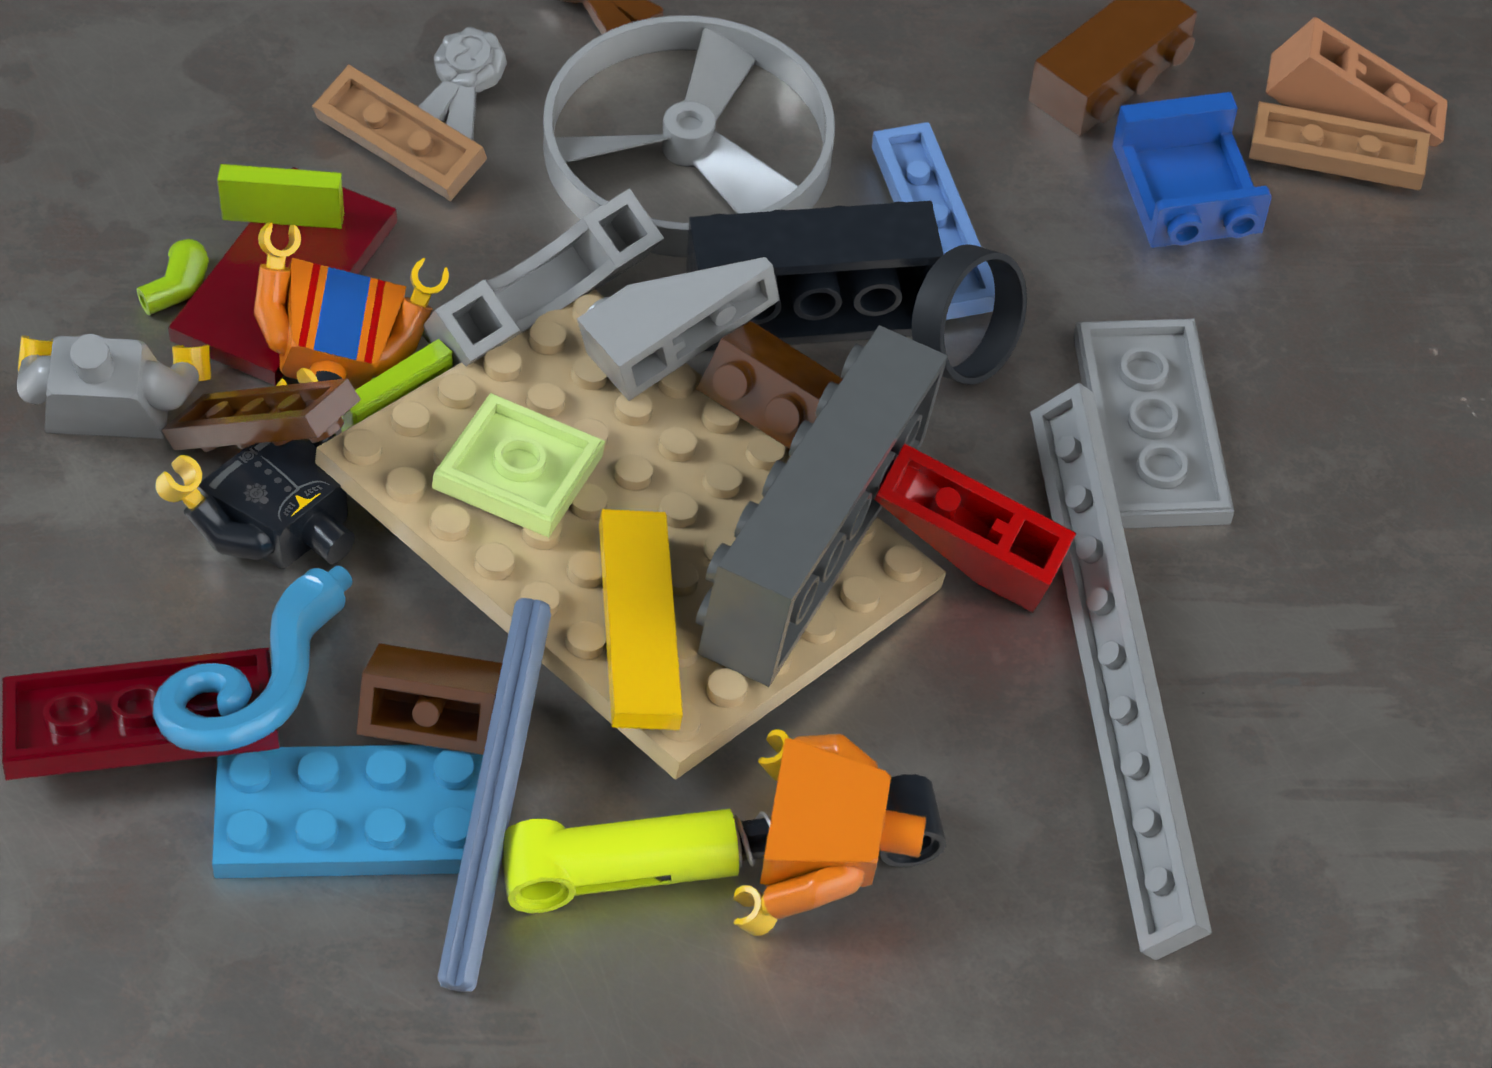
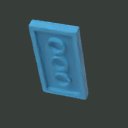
M425 745L279 747L280 749L217 756L212 857L214 879L459 874L483 755Z

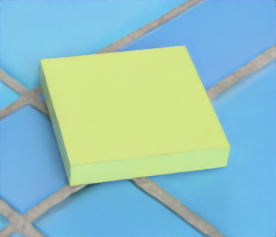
M490 393L435 470L432 488L549 538L601 460L605 441Z

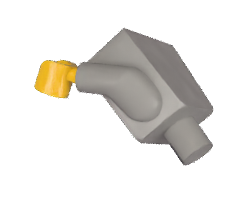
M92 333L84 334L80 337L58 336L50 341L21 336L17 391L19 396L27 403L38 405L46 401V433L165 439V435L161 430L167 425L168 411L183 405L199 381L211 380L210 345L199 347L173 346V366L169 368L158 362L146 343L139 340L102 338Z

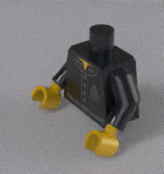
M301 368L296 373L299 383L318 382L314 373L307 368ZM282 378L276 386L287 385V383ZM335 433L315 443H312L309 439L291 440L279 446H275L272 442L255 443L245 447L203 480L201 468L196 460L190 456L181 455L172 462V467L182 477L184 486L176 483L166 471L161 473L156 479V491L159 496L169 502L183 501L187 506L184 514L214 550L222 555L252 560L264 559L278 568H287L312 549L325 561L334 564L342 560L349 553L355 541L354 533L343 525L348 518L347 493L337 481L315 463L317 447L336 436Z

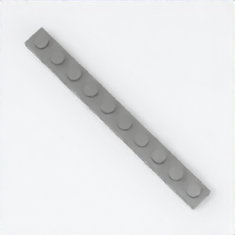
M1078 383L1030 413L1052 520L1076 532L1061 565L1140 952L1158 960L1212 934L1095 396L1092 391Z

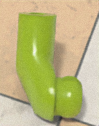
M184 239L175 242L168 252L169 261L165 276L137 287L138 299L147 315H152L191 299L201 286L209 261L205 248L197 240Z

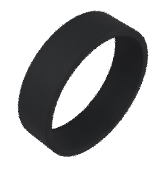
M971 244L960 245L949 250L932 266L920 287L912 316V340L946 354L944 331L952 298L962 280L972 269L985 261L988 263L992 271L995 287L994 307L988 329L976 350L965 361L952 367L947 358L942 377L963 384H977L986 381L1003 367L1018 343L1027 310L1026 282L1022 270L1016 261L1006 254Z

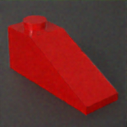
M905 443L874 499L975 583L1032 613L1050 587L1076 535V532Z

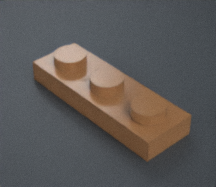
M348 65L312 105L319 120L449 201H452L487 160L483 146L351 65Z
M1259 101L1248 158L1420 191L1425 177L1430 134Z

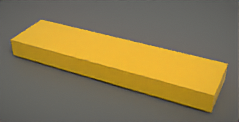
M602 509L599 533L612 728L680 730L683 710L666 512Z

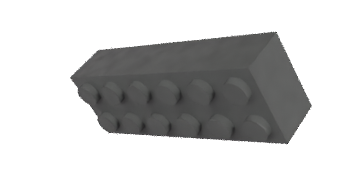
M880 325L865 347L859 344L854 345L842 369L841 379L843 380L838 385L831 381L827 385L819 400L815 413L817 418L814 423L804 420L798 428L789 450V456L791 457L788 462L784 463L780 460L775 462L763 486V499L757 504L750 501L744 508L735 528L734 537L736 539L733 544L729 546L721 543L715 551L706 572V580L714 584L704 597L696 617V624L703 626L698 649L699 655L770 687L881 511L882 506L874 499L902 446L905 443L917 450L922 446L948 355Z

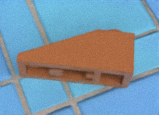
M1317 17L1310 20L1271 55L1266 94L1283 106L1429 133V146L1433 147L1438 146L1444 140L1448 102L1446 99Z

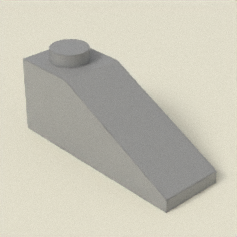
M766 257L627 285L612 296L598 300L585 314L577 318L586 352L626 399L630 401L721 340L722 337L778 302L779 295L773 265Z

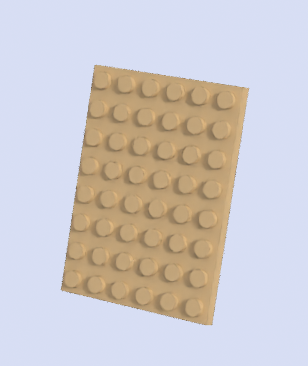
M594 289L588 294L580 296L561 310H552L541 315L530 329L500 347L493 348L485 356L470 365L465 366L461 362L318 446L315 463L338 482L346 493L508 634L514 605L518 599L530 598L548 603L551 619L542 664L610 723L611 707L599 533L601 510L666 512L683 710L680 730L617 729L676 780L942 588L946 571L879 517H876L770 687L699 655L698 649L703 626L696 624V617L704 597L714 584L706 580V572L710 561L721 543L729 546L733 544L736 539L734 537L735 528L744 508L750 501L757 504L763 499V486L771 468L777 460L787 463L791 457L789 456L790 449L696 390L702 375L687 363L628 401L591 359L585 349L577 318L585 314L595 302L605 298ZM490 393L605 441L601 460L549 538L432 488L435 470Z

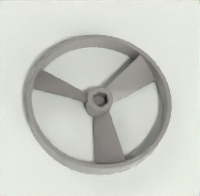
M664 16L640 20L610 30L584 45L568 59L553 80L546 97L543 122L545 165L556 192L566 206L580 219L608 201L585 186L574 175L566 164L567 162L662 141L663 154L669 161L679 166L696 167L737 214L773 210L812 209L820 198L831 171L835 117L831 100L819 76L803 58L784 43L757 29L733 21L704 16ZM667 50H698L685 100L672 105L666 110L663 118V135L554 137L555 124L568 99L583 83L598 72L625 59L646 53ZM753 65L765 69L789 85L809 107L820 129L823 142L821 155L813 170L799 186L715 131L716 120ZM651 218L664 237L651 253L687 257L689 223L669 222Z

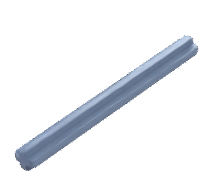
M520 598L514 605L438 972L440 986L453 991L471 992L476 988L503 856L505 830L509 826L551 619L549 604L541 600Z

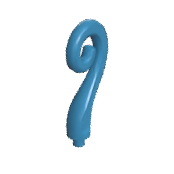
M335 566L328 572L320 568H313L296 579L284 591L275 606L271 619V677L265 690L248 706L247 704L252 694L251 685L247 677L233 666L219 663H201L184 668L171 675L160 686L154 698L153 717L161 734L172 744L182 749L212 752L227 751L249 745L279 728L297 708L304 692L310 665L311 638L345 607L346 598L344 592L353 584L350 573L342 566ZM201 693H218L217 705L221 717L196 715L187 710L185 706L193 697Z

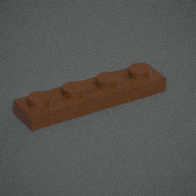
M348 378L207 393L200 396L161 431L174 450L202 448L204 452H208L220 446L236 445L239 449H243L255 443L272 442L275 446H279L291 440L309 439L312 443H315L336 433L344 425L342 416L361 399Z

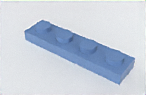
M926 122L874 131L872 149L893 202L932 200L943 254L965 244L981 247L930 123ZM986 261L977 265L962 280L952 298L946 320L993 312L995 299L994 279Z

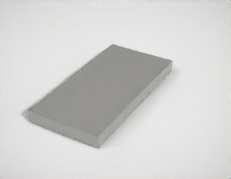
M1195 318L1076 322L1073 337L1081 382L1095 396L1123 528L1231 525L1234 507Z

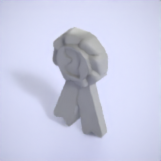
M467 27L462 32L444 37L443 44H441L434 56L436 73L442 83L418 107L444 123L447 120V125L473 140L477 93L498 83L505 70L507 61L504 50L493 33H485L478 29Z

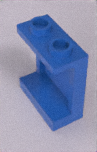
M1231 92L1120 106L1112 146L1151 248L1170 245L1182 246L1193 242L1229 237L1241 238L1251 234L1263 233L1272 196L1267 186L1254 187L1233 136L1232 130L1238 108Z

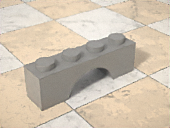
M629 188L581 218L561 236L522 263L495 278L480 281L437 308L423 324L424 332L422 336L428 345L440 339L452 351L453 367L461 362L468 366L485 356L493 348L500 347L530 329L541 315L548 311L563 309L580 296L586 295L594 289L597 290L641 262L664 237Z

